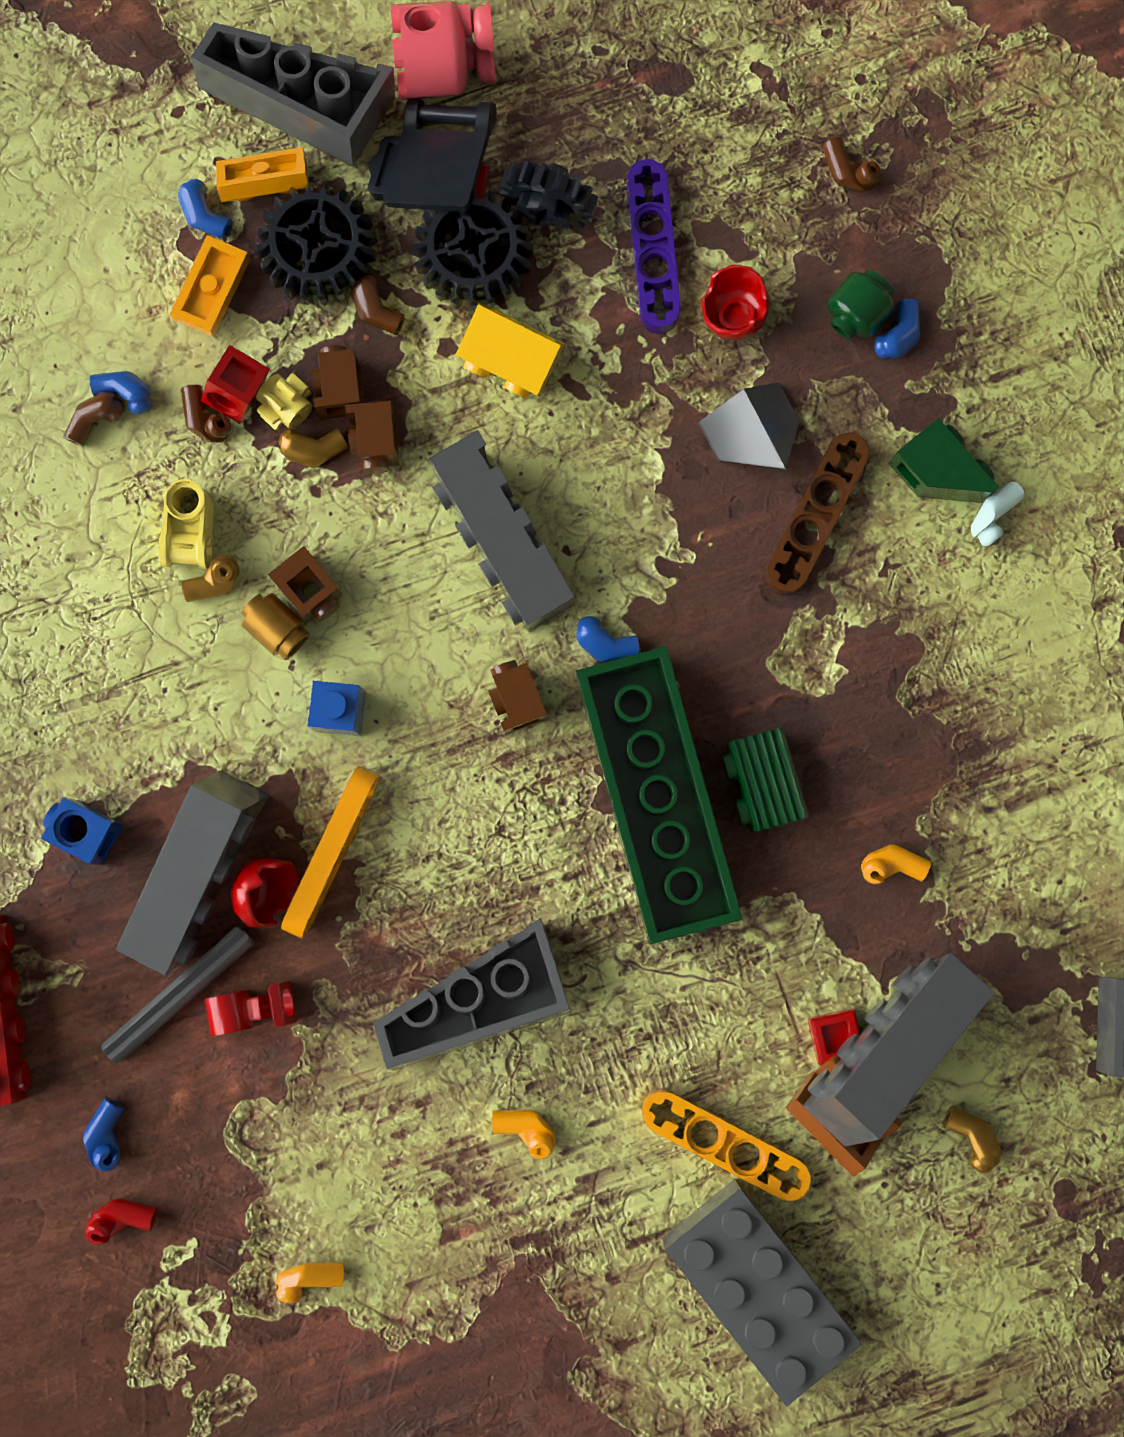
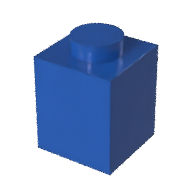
M313 680L307 727L316 732L361 736L366 691L360 685Z

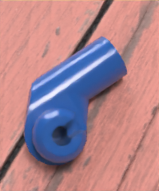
M190 179L187 183H183L178 192V201L187 223L195 229L226 240L232 229V219L209 210L206 201L208 196L205 193L208 191V188L204 182L199 179Z
M904 299L897 302V326L891 329L888 334H880L874 342L875 352L879 358H901L918 343L920 337V302L918 300Z
M120 371L90 375V387L93 396L102 391L110 392L114 395L119 394L123 399L128 400L130 412L141 414L151 410L153 406L150 398L152 390L147 383L134 373Z
M593 616L584 617L578 622L576 632L578 643L595 660L609 662L639 654L637 636L613 638L600 626L601 621Z
M108 1097L103 1099L83 1133V1142L92 1166L102 1172L111 1171L119 1164L120 1149L113 1128L125 1110L123 1105Z

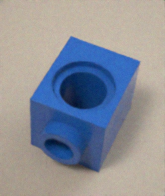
M63 797L60 803H54L47 812L43 821V827L46 829L41 839L88 864L103 865L124 824L77 799ZM82 817L87 823V833L82 840L77 842L71 835V826L77 818Z

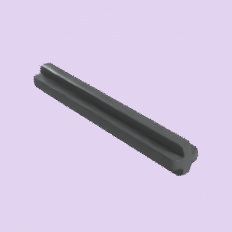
M242 926L232 929L102 1044L101 1049L108 1059L113 1063H119L130 1055L254 946L255 941L251 934Z

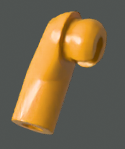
M890 844L869 853L861 864L863 877L867 882L874 885L883 883L884 879L898 872L922 882L931 867L930 860L896 844Z
M308 1262L285 1269L277 1276L275 1282L278 1285L276 1296L281 1302L295 1303L302 1298V1287H342L344 1265L337 1262Z

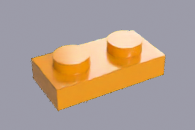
M304 147L216 161L217 190L221 202L233 200L248 201L257 196L274 193L289 194L290 187L296 190L306 188L309 179Z
M207 235L170 312L172 319L214 337L251 258L248 252Z

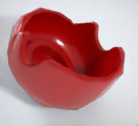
M735 264L713 273L710 277V286L705 296L701 298L702 313L708 329L721 339L743 340L759 331L764 325L770 309V299L763 277L750 266Z
M258 857L252 859L241 868L233 882L231 896L234 912L244 924L255 928L275 926L277 924L273 917L278 912L288 910L299 887L298 870L291 861L276 858Z

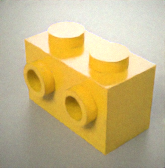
M478 304L456 352V356L466 360L463 367L468 371L483 378H488L490 373L506 380L504 388L521 397L528 398L530 393L538 396L543 392L565 343L486 304Z

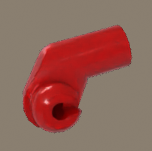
M123 1198L113 1199L89 1217L85 1236L92 1244L103 1245L125 1226L150 1232L156 1221L158 1208Z

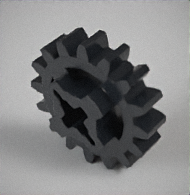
M524 161L522 166L512 162L511 167H506L499 187L501 189L500 196L507 197L511 206H516L517 210L530 218L529 222L541 227L545 225L555 227L557 225L562 228L572 229V226L575 225L584 228L585 223L591 224L598 196L592 194L593 188L591 186L581 185V178L571 177L567 173V168L555 163L552 166H548L545 163L538 165Z

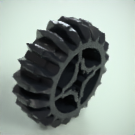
M308 182L305 194L299 195L295 188L290 187L289 195L291 199L287 202L275 196L274 203L278 210L277 212L264 210L263 218L268 225L257 227V235L262 242L256 244V251L259 257L264 258L260 266L265 274H271L270 282L274 288L278 289L284 286L283 291L286 297L290 299L300 292L302 303L309 305L313 296L317 295L320 304L326 306L329 300L328 294L335 293L337 299L343 301L345 299L343 288L346 286L350 289L354 288L358 284L356 276L371 274L370 268L366 263L376 262L377 254L372 246L378 243L376 232L370 230L374 225L372 218L368 214H363V204L358 199L350 202L349 193L344 188L334 196L333 188L327 182L321 192L316 193L314 185ZM330 218L340 221L352 232V241L342 239L341 234L332 232ZM309 219L305 224L298 225L302 221ZM323 237L325 243L323 245L318 243L319 248L311 251L310 245L313 243L316 246L315 241L321 240ZM284 248L292 249L294 254L302 256V262L305 266L303 272L291 267L284 260ZM332 263H339L335 267L327 271H324V269L328 265Z
M475 189L470 209L466 212L437 210L438 214L425 210L423 219L427 226H417L415 230L416 238L419 240V242L413 245L414 256L419 258L415 262V267L418 274H425L423 283L427 289L437 287L435 294L438 300L443 301L452 294L451 302L454 308L458 309L462 305L463 300H469L470 310L475 312L478 300L486 299V304L493 308L495 307V295L499 294L507 301L511 298V291L508 285L521 289L524 280L520 273H529L531 271V261L527 258L534 254L533 243L527 241L531 237L530 227L528 225H521L523 213L519 210L510 212L511 203L507 197L495 204V194L491 189L485 194L483 199L478 198L477 190ZM473 222L486 223L493 226V228L482 229ZM458 226L459 233L456 238L445 243V248L438 250L447 233ZM467 236L470 237L472 245H477L478 251H480L478 252L480 264L476 262L474 254H469ZM509 249L503 264L493 273L489 274L487 270L488 264L493 259L500 257L502 251ZM450 268L452 272L465 270L471 273L474 278L459 277L447 269Z

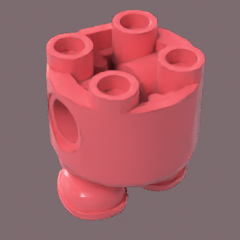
M453 1L391 4L393 33H401V37L392 39L395 68H404V72H397L399 100L459 96L466 89L468 71L475 70V66H477V74L480 81L496 85L490 2L471 9L470 4L457 5ZM472 33L475 35V42H473Z

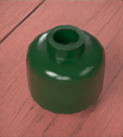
M866 270L865 273L851 272L827 302L828 311L833 317L829 323L830 326L847 340H851L854 335L864 339L871 338L895 309V303L892 298L894 289L882 276L872 270Z

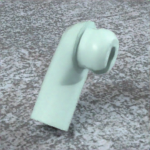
M1007 483L989 496L979 510L971 525V533L973 538L978 537L983 546H990L1003 535V529L995 521L1024 499V491L1018 483Z

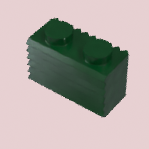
M783 727L735 740L726 745L728 753L721 755L728 782L734 780L737 782L741 798L734 799V805L741 826L749 824L751 833L809 817Z

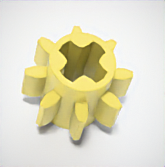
M291 373L286 380L280 374H274L263 383L257 392L256 399L262 404L257 409V412L275 430L282 423L290 430L294 429L307 418L312 410L313 405L307 400L312 392L294 373Z

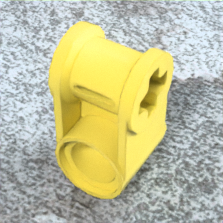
M177 480L170 484L165 492L163 523L159 538V561L162 567L169 568L173 563L198 565L202 570H207L212 562L214 500L206 490L192 480ZM189 494H198L199 503L196 509L191 513L183 514L180 507L183 498Z

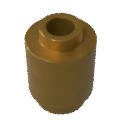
M273 593L265 597L261 594L256 595L246 604L241 612L245 617L242 627L273 656L279 654L284 660H288L296 654L310 637V633L304 628L305 622Z

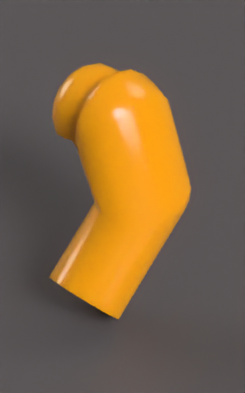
M493 1110V1134H518L530 1148L529 1153L536 1159H545L553 1153L556 1144L554 1131L538 1112L534 1110Z

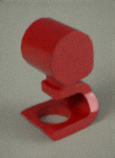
M291 980L272 984L268 988V994L250 997L248 989L205 999L210 1036L251 1029L254 1027V1021L269 1017L273 1018V1023L277 1027L297 1022Z

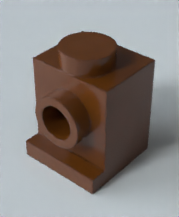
M340 345L326 346L318 353L319 368L312 369L315 395L322 396L313 398L314 408L321 420L347 417L345 405L364 403L360 363L354 349L347 350L345 346Z
M391 401L345 405L346 415L351 425L356 426V428H349L351 455H358L362 472L365 474H381L388 472L389 466H400L396 413Z
M305 546L268 574L307 622L314 617L318 622H321L330 617L340 607L336 600L343 595ZM308 585H318L319 592L309 599L304 596V590Z
M512 660L495 666L490 670L496 684V688L488 690L497 715L500 716L507 713L509 718L500 722L505 735L548 719L527 663L518 666L516 660Z

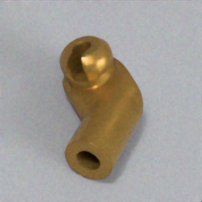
M337 428L318 440L299 434V431L295 429H288L279 437L281 453L289 461L308 467L320 466L349 448Z
M220 555L211 562L204 576L183 580L182 590L186 602L229 593L240 573L237 561L231 556Z
M952 1105L945 1115L943 1126L968 1138L972 1148L969 1162L976 1171L981 1173L990 1172L994 1166L1000 1163L1002 1150L991 1125L987 1121Z

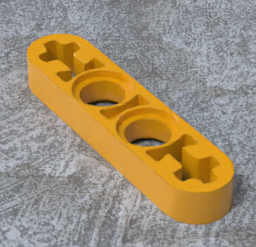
M361 766L354 770L285 914L281 925L282 930L301 939L307 935L377 789L380 780L379 774Z
M654 1090L644 1099L642 1104L643 1120L647 1127L656 1134L779 1199L795 1201L803 1197L809 1190L811 1183L810 1172L806 1165L796 1156L670 1090ZM665 1099L670 1100L671 1111L684 1118L685 1109L693 1111L685 1121L682 1136L674 1133L679 1128L678 1123L668 1118H664L661 1124L654 1121L656 1115L650 1109L653 1103L661 1105ZM707 1120L716 1125L718 1135L713 1144L702 1147L693 1142L691 1131L696 1123ZM749 1142L757 1146L760 1156L755 1166L744 1169L734 1163L733 1153L738 1145ZM770 1153L776 1155L771 1161L773 1166L783 1171H788L791 1165L796 1167L795 1174L800 1179L797 1186L789 1184L785 1190L781 1189V1180L769 1171H766L765 1180L758 1178L767 1167Z

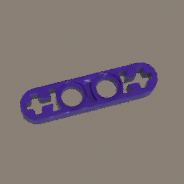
M644 159L636 162L628 172L627 181L639 316L642 325L652 333L663 334L676 326L681 306L668 177L665 168L659 162ZM643 175H650L651 182H655L652 189V202L644 203V186L640 184ZM654 215L662 220L664 228L659 234L647 235L639 228L640 220L645 216ZM651 258H660L667 264L668 272L663 277L651 278L643 270L644 263ZM663 290L664 309H671V311L666 312L664 320H657L656 313H648V311L654 309V291Z

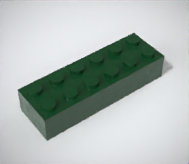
M667 646L576 670V680L648 943L651 945L743 920Z

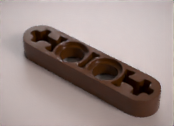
M842 433L835 437L822 458L765 571L766 583L776 594L783 596L792 595L799 591L817 561L869 457L868 445L859 435ZM847 445L855 449L853 456L858 459V462L851 460L841 476L833 473L841 459V454L836 449L843 451ZM827 467L831 472H825L824 468ZM843 478H849V483H847ZM829 483L835 486L839 492V501L833 506L821 505L816 500L814 493L818 485ZM803 522L812 523L819 531L818 542L810 546L800 544L794 535L795 527ZM785 545L794 553L810 558L808 562L802 557L799 558L793 569V574L798 577V580L790 579L786 585L778 581L780 573L774 570L775 566L783 568L792 554L790 551L783 550Z

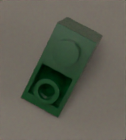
M939 418L897 451L888 463L914 494L920 498L982 503L999 487L993 481L995 476L990 467L981 459L975 460L965 449V441L958 430L949 424L945 426Z

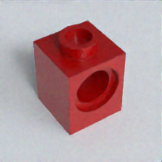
M229 344L207 379L200 401L241 424L254 403L257 392L265 382L270 369Z

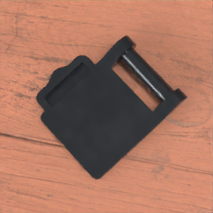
M423 99L407 100L401 136L391 135L384 137L380 142L377 154L369 163L371 177L368 183V190L373 199L377 201L384 200L385 205L390 208L468 211L472 203L488 140L495 128L496 104L494 102H480L478 107L425 105ZM424 123L474 125L475 132L427 130L421 128Z

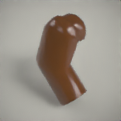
M835 137L823 143L822 150L832 178L837 184L860 193L874 188L875 183L881 178V170L877 163L874 161H864L859 164L851 161L842 137Z
M373 274L361 275L357 278L358 284L351 288V296L360 319L382 330L398 335L404 324L405 314L383 306L379 295L381 283Z
M187 385L182 387L181 396L187 429L210 443L226 440L231 430L230 420L223 414L219 416L206 409V404L200 401L204 391L203 386Z
M103 391L81 402L77 406L63 438L73 444L84 447L96 421L103 417L110 422L119 421L125 410L124 402L114 398L113 393Z

